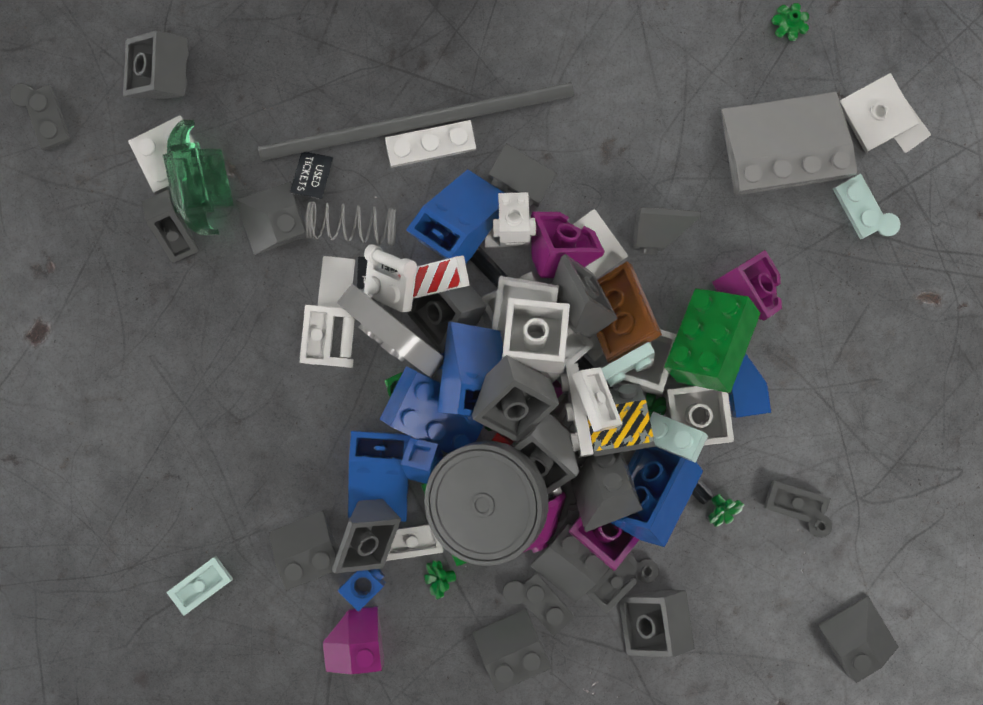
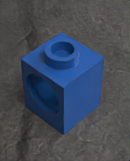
M410 438L400 465L408 480L427 484L432 471L444 456L439 444Z
M380 569L356 571L337 591L359 612L384 587L386 582L383 578L385 575ZM361 577L369 579L372 584L371 590L366 592L359 590L356 585L357 579Z

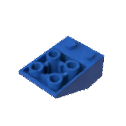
M467 169L427 202L406 230L420 243L442 258L449 259L464 256L465 264H467L493 228V219H499L498 193L504 192Z
M448 322L437 413L472 417L486 374L502 360L503 342L499 330Z
M351 431L348 518L351 517L358 501L383 499L401 518V521L407 522L409 480L400 464L412 436L393 432Z

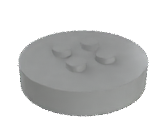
M351 284L337 303L361 323L358 327L360 330L381 344V347L401 362H404L405 359L430 378L442 366L444 356L354 284Z

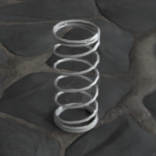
M310 201L307 205L305 218L306 237L308 239L313 237L318 239L321 237L326 222L328 236L333 241L338 235L342 221L344 238L349 242L353 238L358 220L359 236L361 242L365 243L370 236L374 219L377 243L379 245L382 244L388 228V244L393 246L397 231V209H388L383 236L379 242L376 207L374 206L372 209L367 236L363 240L360 206H357L352 233L348 239L345 228L344 204H342L336 233L332 238L329 227V204H325L322 226L318 236H316V203Z

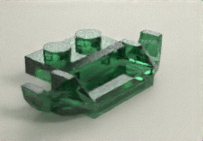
M183 119L171 131L167 141V152L163 154L175 213L180 212L188 227L197 234L203 236L219 235V230L213 229L209 225L206 215L214 212V209L234 206L222 150L200 149L199 143H190L189 135L191 129L195 126L194 120Z

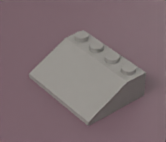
M837 92L721 110L734 196L848 179L858 173L853 142Z

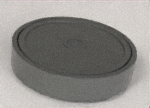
M497 441L469 443L446 455L432 471L425 490V512L434 536L453 556L474 565H499L518 557L536 541L547 519L548 494L545 482L538 468L518 449Z

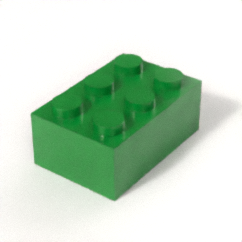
M695 288L664 368L678 383L731 393L761 313L748 296Z

